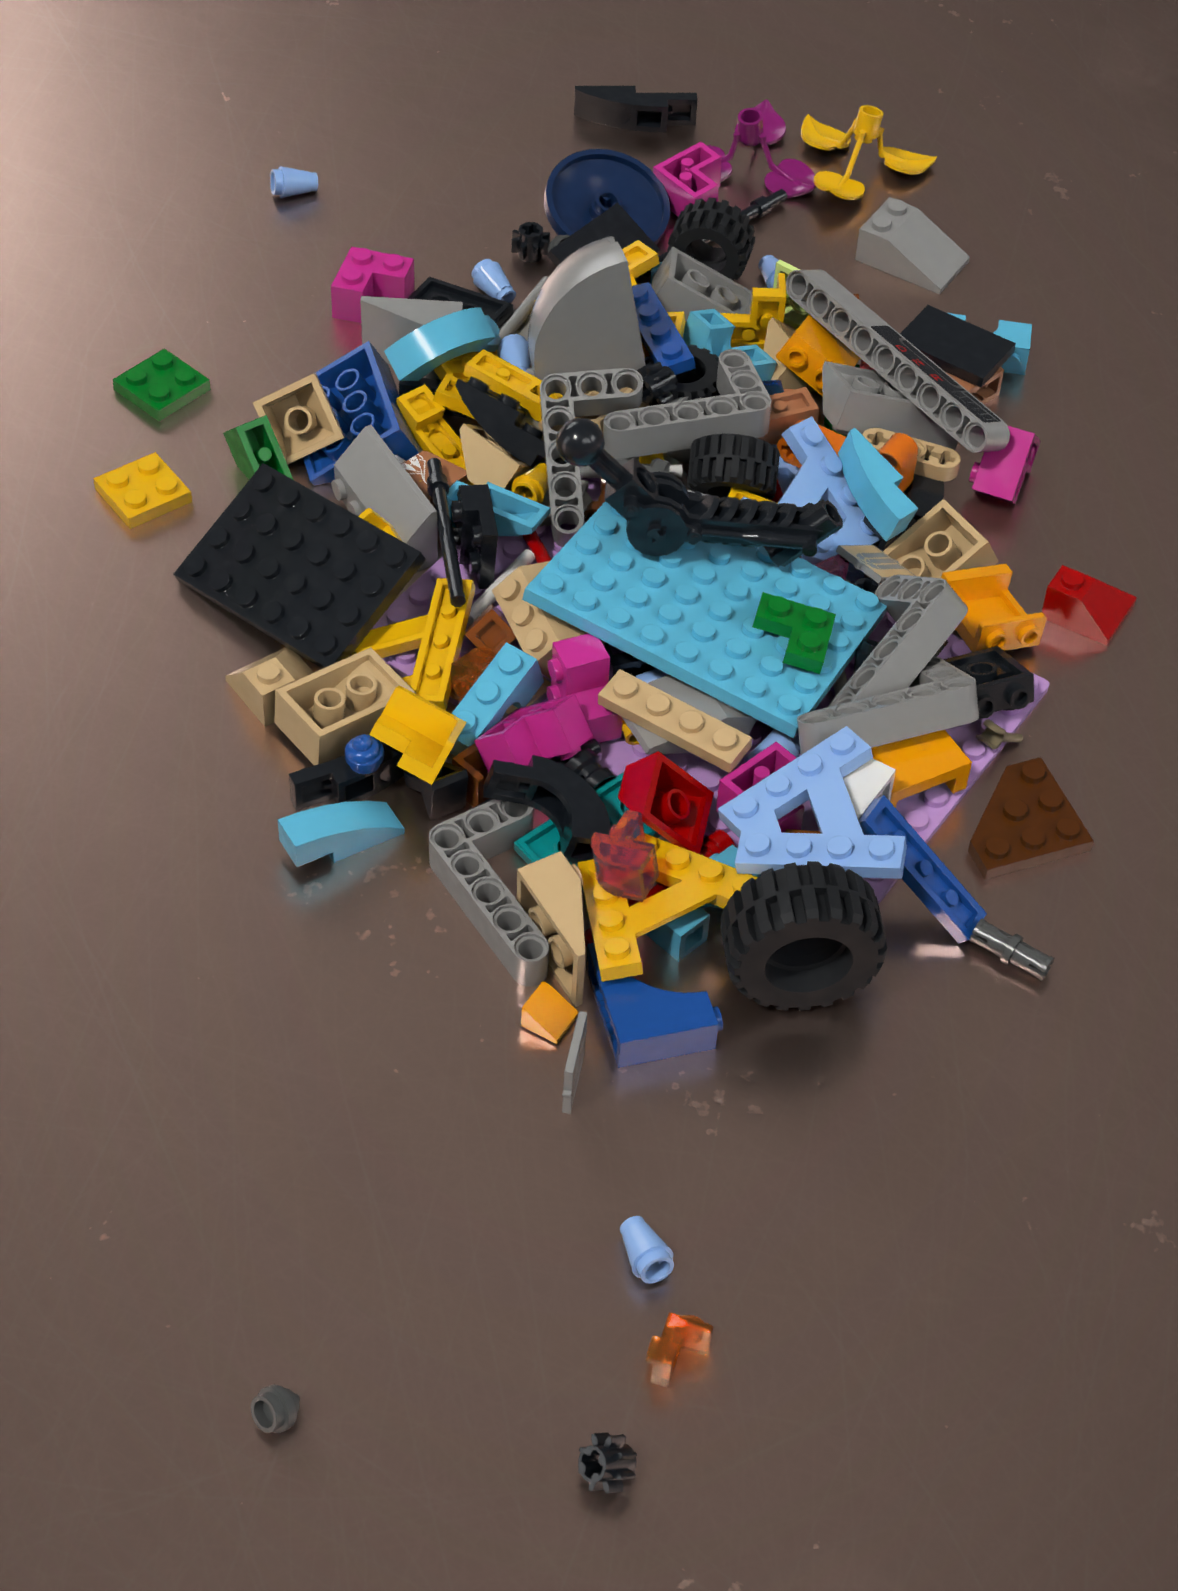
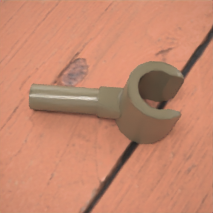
M989 719L983 723L987 727L981 735H976L979 741L993 750L997 749L1002 742L1021 743L1023 740L1021 734L1006 732V730Z

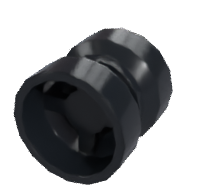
M591 748L581 750L565 765V767L582 777L594 790L616 777L608 767H602L599 764L600 758Z

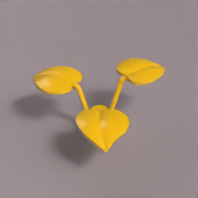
M871 105L860 106L857 118H854L853 124L846 134L818 122L810 114H807L801 127V137L804 142L812 147L826 151L849 147L850 138L853 133L855 134L854 138L857 142L845 175L842 176L831 171H820L815 174L813 179L814 185L820 190L832 193L845 200L860 199L865 192L863 183L849 179L862 143L870 144L873 139L877 138L878 156L885 159L884 164L893 170L910 175L925 172L936 162L937 156L922 155L895 147H883L884 128L880 127L884 113L881 109Z

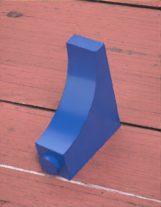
M594 943L587 944L586 971L618 1068L716 1049L718 1031L723 1030V1020L719 1007H712L707 991L688 993L667 991L652 987L632 976L602 982Z

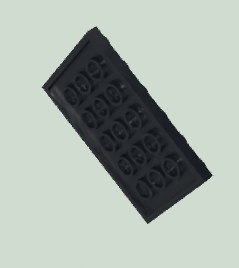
M263 463L173 575L179 582L323 669L352 655L426 559L417 549Z

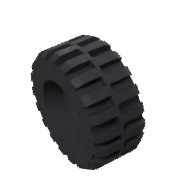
M807 861V865L797 866L795 862L784 864V868L774 871L771 868L763 871L759 878L756 880L750 878L743 883L741 891L736 890L733 893L720 918L727 969L733 985L750 1000L753 998L756 1003L768 1007L770 1004L774 1005L778 1010L788 1011L789 1007H798L799 1011L811 1010V1006L822 1005V1007L833 1005L837 999L842 998L846 1000L854 995L856 989L860 988L863 990L870 984L872 976H877L887 956L886 935L874 889L857 873L850 869L845 872L843 867L829 863L828 866H822L819 861Z

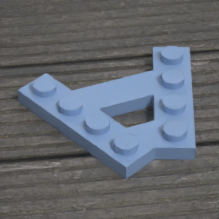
M811 416L789 427L781 434L800 462L801 467L777 504L791 503L797 507H803L808 503L815 505L821 497L824 501L829 500L837 508L840 517L843 519V527L836 534L833 533L817 544V553L814 556L808 557L802 554L799 558L805 559L829 573L856 582L858 579L864 578L865 573L856 569L853 564L836 552L838 546L875 545L881 540L863 522L865 515L848 487L842 471V462Z
M849 727L842 728L718 808L720 820L740 838L735 859L737 874H761L763 871L771 868L774 871L782 869L784 864L796 862L798 866L807 865V861H819L822 866H828L829 863L840 865L845 869V872L850 869L862 878L902 879L907 849L906 837L864 835L844 783L843 777L873 758L871 747ZM809 800L821 834L782 833L778 819Z

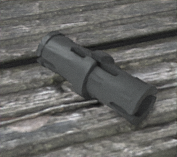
M983 918L977 923L972 932L974 935L972 934L969 939L970 942L999 956L1001 963L1007 966L1011 963L1037 977L1040 981H1043L1051 968L1049 965H1052L1055 959L1023 942L1024 938L1018 934L1012 936L988 923Z

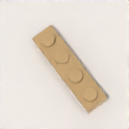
M621 669L618 670L598 694L599 705L728 773L734 770L752 747L751 736Z

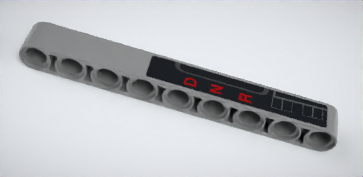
M815 269L793 270L790 272L786 280V291L789 297L963 447L972 453L1000 451L1007 446L1010 439V431L1007 424L826 271Z

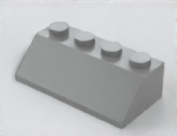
M824 361L822 367L823 414L836 432L848 435L850 430L856 428L863 434L867 429L881 428L896 433H904L910 437L955 450L958 441L876 371Z
M372 425L365 426L334 464L335 480L331 482L333 493L338 501L342 500L347 506L348 511L356 516H359L367 508H371L392 524L401 540L420 551L425 557V562L417 572L427 569L438 560L437 510Z

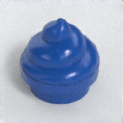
M369 734L358 735L346 744L345 760L351 769L359 774L373 773L384 760L383 744Z

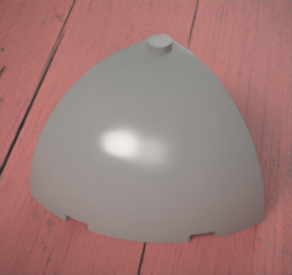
M613 236L591 242L573 252L554 269L543 284L535 300L529 321L528 353L531 368L526 369L527 373L543 380L546 376L554 373L615 368H632L637 371L646 366L628 261L618 241L615 242Z

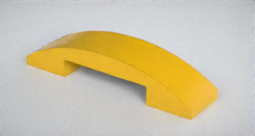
M424 384L397 397L396 403L421 449L466 470L461 439L443 418L445 408L433 401L434 395Z

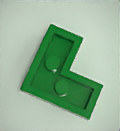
M763 592L752 627L789 638L782 663L820 674L836 614Z

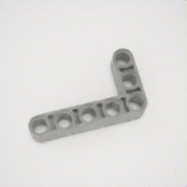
M728 349L720 353L718 358L716 386L720 396L611 412L605 416L603 422L604 449L615 459H626L691 449V444L695 439L712 434H740L761 438L769 431L771 397L748 354L742 350Z
M632 368L554 373L543 378L540 383V407L552 536L557 545L564 547L585 524L580 466H572L569 463L558 464L554 461L561 457L556 445L559 431L552 430L551 428L556 425H564L565 422L575 417L606 415L614 411L639 408L643 397V379L641 374ZM628 387L634 391L632 393H623L620 389ZM589 390H595L599 394L588 396L584 393ZM553 393H560L563 395V397L559 399H552L549 397V395ZM561 490L573 492L568 497H561L557 493ZM569 522L577 527L572 530H564L560 525Z
M898 574L887 578L878 586L875 595L878 596L881 603L887 606V612L896 623L828 707L905 689L911 685L961 623L968 611L967 605L945 579Z
M933 656L909 688L807 712L798 716L797 726L800 753L802 755L846 726L873 748L975 722L979 719L976 679L945 660Z
M493 799L441 822L429 832V864L512 978L518 984L533 987L540 985L548 976L549 943L487 862V859L514 848L516 840L533 830L534 808L523 804Z

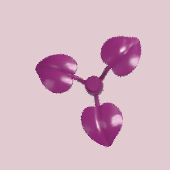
M767 99L754 108H746L739 112L738 123L733 133V142L727 155H725L721 148L707 145L722 157L720 182L726 180L733 172L732 165L728 161L733 159L740 141L749 147L761 144L768 167L772 170L764 178L765 187L771 194L783 189L787 193V198L804 195L817 188L813 183L815 174L805 163L796 159H784L778 166L773 163L768 145L774 144L784 137L786 125Z

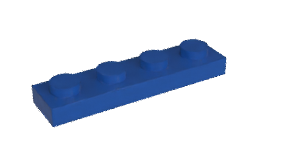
M646 282L632 286L641 341L654 364L661 362L662 366L669 367L675 375L695 369L692 353L650 283Z
M883 795L874 799L858 820L863 834L905 836L907 849L902 880L958 944L969 940L977 923L987 915L985 910L886 796Z

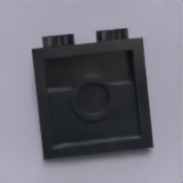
M488 484L459 485L457 492L458 501H452V521L456 525V528H453L459 564H469L470 574H476L478 588L487 589L494 582L498 531Z
M998 646L944 659L976 679L979 719L988 718L994 712L1000 710L1022 709L1028 703L1034 702V674Z

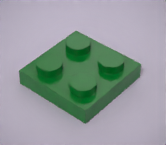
M165 348L112 379L113 388L117 393L159 422L211 390L210 379Z

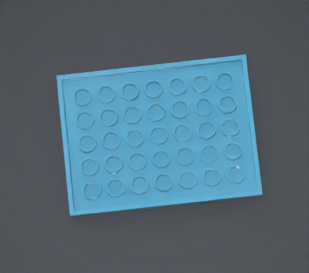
M606 501L526 586L522 599L792 738L798 733L797 717L814 711L851 662L856 654V650L861 647L863 640L868 639L887 612V606L881 603L878 596L874 593L865 591L843 580L841 577L811 564L805 559L798 557L785 567L782 565L778 567L770 559L764 546L743 547L741 544L724 545L722 542L704 543L699 541L695 545L684 542L677 551L668 555L651 556L643 554L635 549L628 540L626 532L627 520ZM763 592L836 614L820 674L782 663L789 638L752 627Z

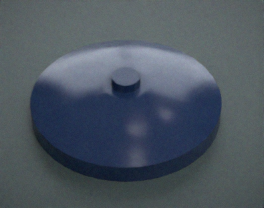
M588 149L567 156L552 170L545 187L544 210L550 225L557 235L571 236L618 203L657 245L664 235L670 218L668 194L653 171L639 160L614 150Z

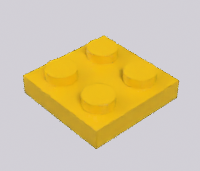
M156 452L93 478L95 490L129 529L192 502V494L189 488Z

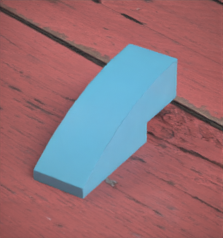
M853 428L838 451L839 459L842 462V471L859 508L871 525L887 542L906 530L918 507L898 488L903 476L856 428Z
M459 480L449 488V493L447 494L451 521L452 501H458L457 492L459 485H468ZM490 482L486 483L489 486L498 536L532 534L550 514V507ZM452 521V527L456 528L455 523Z
M349 801L328 804L278 819L279 841L296 867L329 855L335 863L405 834V828L387 802Z

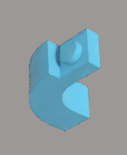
M481 307L469 308L445 315L417 328L392 344L384 352L399 381H419L441 364L460 355L480 352L482 349L488 352H495L501 341L500 331L495 321L489 315H484Z

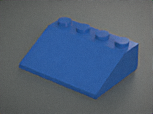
M370 341L315 372L345 438L303 457L310 482L314 486L331 483L332 480H335L334 464L362 429L368 425L374 427L394 455H398L405 461L420 453L414 435L396 403L399 393L390 368Z

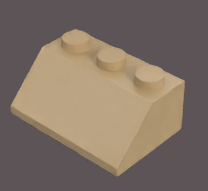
M547 561L519 566L492 589V592L523 652L536 658L542 674L551 679L548 671V660L552 659L553 642L588 633L522 600L526 586L550 562Z

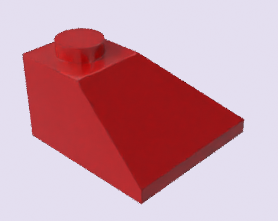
M1062 565L1047 586L1041 612L1047 617V621L1107 646L1134 606L1137 597Z
M659 751L627 765L618 799L639 820L669 842L700 854L714 792Z

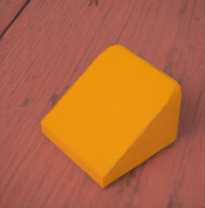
M542 981L522 1007L521 1026L558 1044L578 1017L579 1012L550 984Z

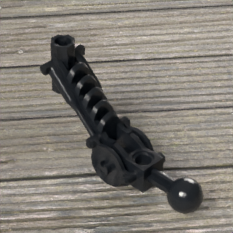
M574 418L565 422L557 434V450L565 462L572 466L585 467L589 465L606 481L604 500L627 520L626 532L628 540L635 549L643 554L651 556L668 555L677 551L684 542H689L692 545L699 541L704 543L722 542L724 545L741 544L743 547L764 546L770 559L778 567L780 565L785 567L802 554L808 557L814 556L817 553V544L843 527V519L840 517L837 508L829 500H821L815 505L808 503L803 507H797L791 503L777 504L772 501L758 502L752 499L738 500V498L733 497L719 498L713 495H702L699 491L688 492L683 482L674 475L660 471L649 472L635 457L622 466L604 449L603 433L598 424L589 419Z

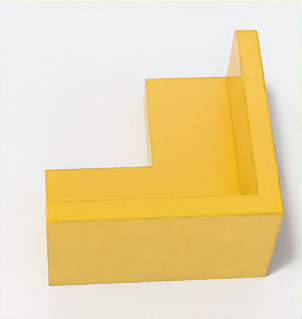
M778 273L777 288L752 287L750 314L720 313L735 326L731 337V348L758 345L761 349H764L769 320L774 317L780 322H784L786 305L785 273Z
M397 686L369 735L403 753L397 766L432 785L467 722L402 686Z

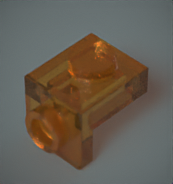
M479 647L472 649L451 663V698L461 701L497 654L489 648Z
M669 1312L661 1337L653 1335L648 1348L646 1362L653 1364L651 1383L669 1388L681 1348L702 1355H708L714 1327L704 1323L703 1320L696 1316H680Z

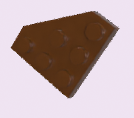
M1039 757L1006 766L970 840L968 852L983 878L987 880L1090 852L1094 840L1043 759Z

